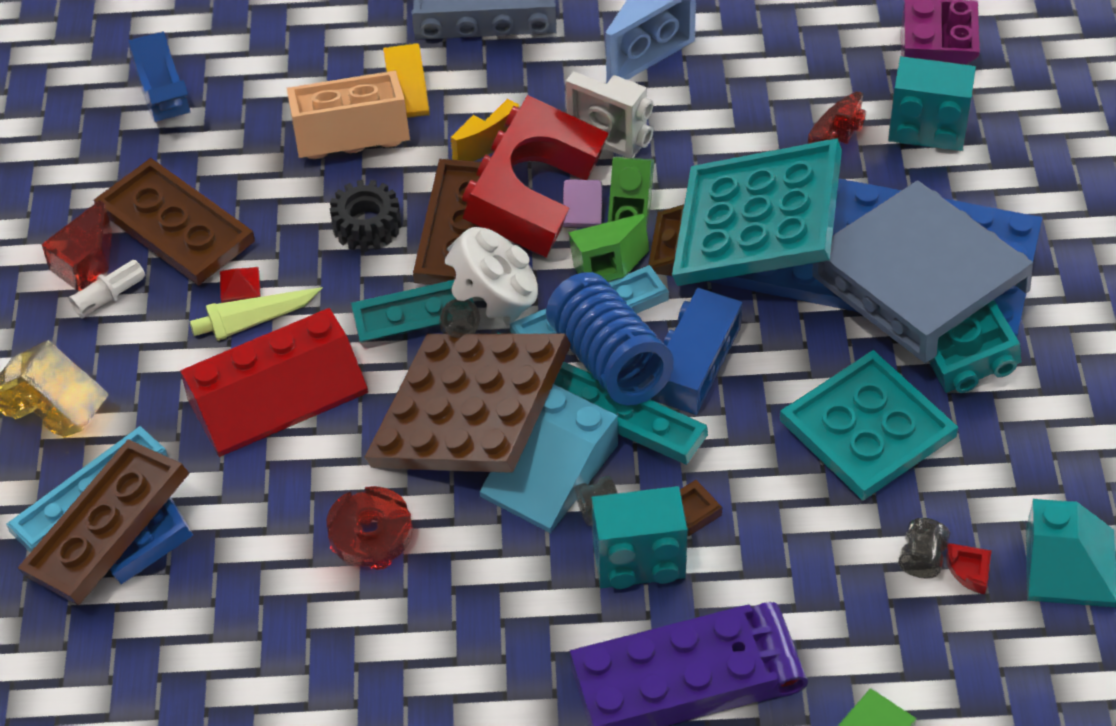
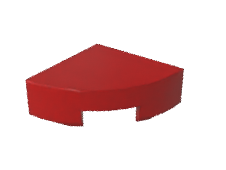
M948 543L946 550L948 568L954 578L964 587L985 595L992 550Z

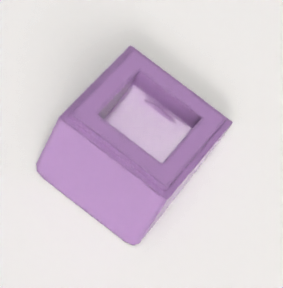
M600 180L564 181L563 205L569 207V211L563 227H592L601 224L602 182Z

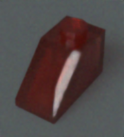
M99 200L41 244L49 270L78 292L97 281L98 275H103L109 270L112 227L105 203Z

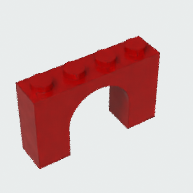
M527 95L520 108L512 107L504 125L508 128L507 131L499 130L490 150L494 152L492 157L485 155L476 173V176L480 177L479 180L476 182L471 179L462 197V201L467 203L462 219L482 228L492 230L505 239L547 258L561 232L569 207L526 187L516 177L512 166L521 162L538 161L552 165L582 180H588L600 158L609 133Z

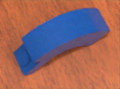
M164 31L128 40V47L137 77L153 121L157 122L190 113L186 85L184 80L180 81Z

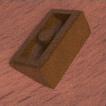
M684 204L657 212L648 265L658 275L672 276Z

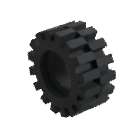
M358 180L357 187L353 188L351 183L344 185L345 192L339 189L335 193L336 199H331V208L329 209L335 238L338 237L340 244L345 245L348 243V249L355 250L357 245H360L361 252H368L369 245H373L374 250L381 249L380 242L383 241L386 245H389L392 242L391 236L395 238L398 236L399 228H401L399 201L394 190H388V185L382 183L378 188L377 181L370 180L369 185H364L363 180ZM361 212L378 213V215L370 219L361 220L353 218Z

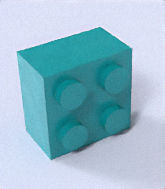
M900 56L888 141L963 151L976 66Z
M679 486L592 496L593 548L600 589L609 587L623 589L634 584L650 582L670 583L676 579L686 578L687 525Z

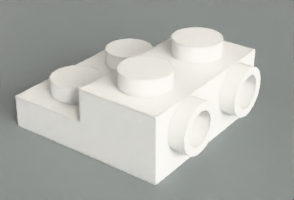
M574 71L567 78V114L608 132L609 135L604 149L624 157L634 158L641 148L648 146L653 135V127L647 125V120L653 110V101L647 98L646 87L613 75L607 84Z

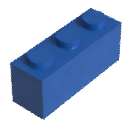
M701 288L696 289L690 302L684 301L678 315V325L675 331L670 329L664 340V344L669 348L673 356L671 377L665 387L651 398L652 401L694 415L698 414L741 329L742 301Z

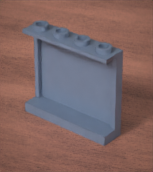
M414 0V10H412L415 40L557 33L555 0Z
M918 180L832 236L830 260L813 263V277L923 363H927L937 356L938 338L1005 291L1015 285L1024 293H1028L1031 289L1033 262L1025 254L1012 248L994 232L988 231L970 218L966 212L959 210L942 198L938 192L929 189Z

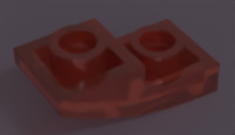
M856 91L829 108L808 134V144L838 138L839 142L848 144L854 131L860 132L865 122L866 110L862 109L863 93Z

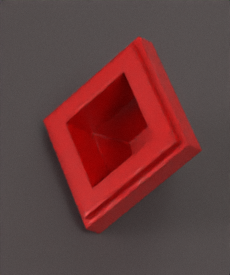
M259 267L220 271L221 303L261 297Z

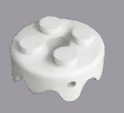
M473 227L463 232L447 248L449 253L445 258V264L453 267L456 271L452 294L457 300L465 301L472 297L483 298L487 303L486 316L489 318L505 316L503 321L507 326L535 303L538 296V284L529 265V257L521 247L512 245L507 239L492 230Z

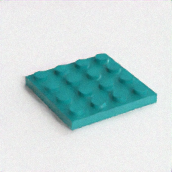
M838 138L691 166L672 272L677 286L830 260L842 154Z

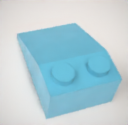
M553 384L514 472H490L480 490V497L551 533L618 446V415Z

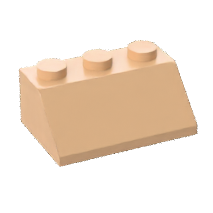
M396 71L287 88L299 158L319 159L325 157L328 153L340 151L357 153L365 147L377 145L394 147L402 141L410 140L405 100Z

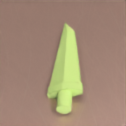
M323 287L206 305L208 316L190 321L192 333L194 336L213 331L216 341L227 339L231 335L305 307Z

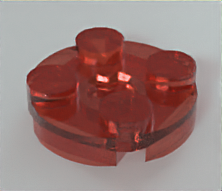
M364 487L365 492L357 493L353 496L350 491L338 498L328 512L326 521L330 548L341 559L350 564L364 567L370 566L375 570L385 569L392 563L393 559L405 551L411 541L413 527L407 504L398 493L384 487ZM372 520L377 521L378 529L371 532L363 531V528L360 526L362 523L369 525Z

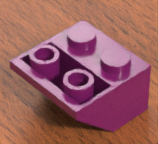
M904 0L901 24L902 57L964 65L979 57L978 1Z

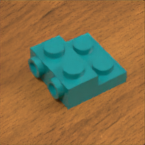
M992 300L938 338L937 356L931 359L929 364L946 393L955 389L959 393H965L974 389L979 383V379L992 374L996 377H1005L1011 374L1016 369L1017 364L1022 362L1020 342L996 302Z

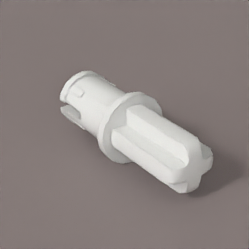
M131 260L107 276L98 275L97 281L71 295L68 299L80 318H84L109 301L113 303L118 301L117 295L143 280L145 272L136 260Z

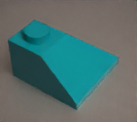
M1033 499L1026 525L1027 601L1116 607L1114 529L1078 502Z

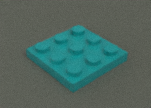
M874 350L782 409L779 420L863 501L956 438L958 426Z

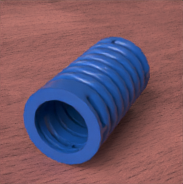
M592 272L579 273L563 281L553 291L546 308V317L550 327L556 334H566L571 343L570 350L577 356L578 360L584 364L585 368L615 402L626 406L637 405L648 401L665 387L673 370V356L669 348L649 329L648 325L619 296V293L611 287L606 279Z

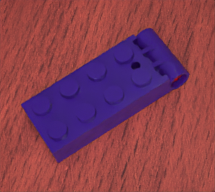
M775 602L761 603L751 608L750 604L570 650L571 669L589 726H669L779 696H791L802 691L808 684V679L779 604Z

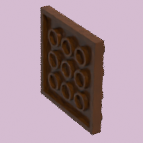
M565 333L426 334L364 458L371 468L513 473L571 347L569 339Z

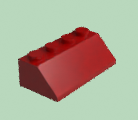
M330 308L180 370L188 402L219 457L369 393L348 337Z

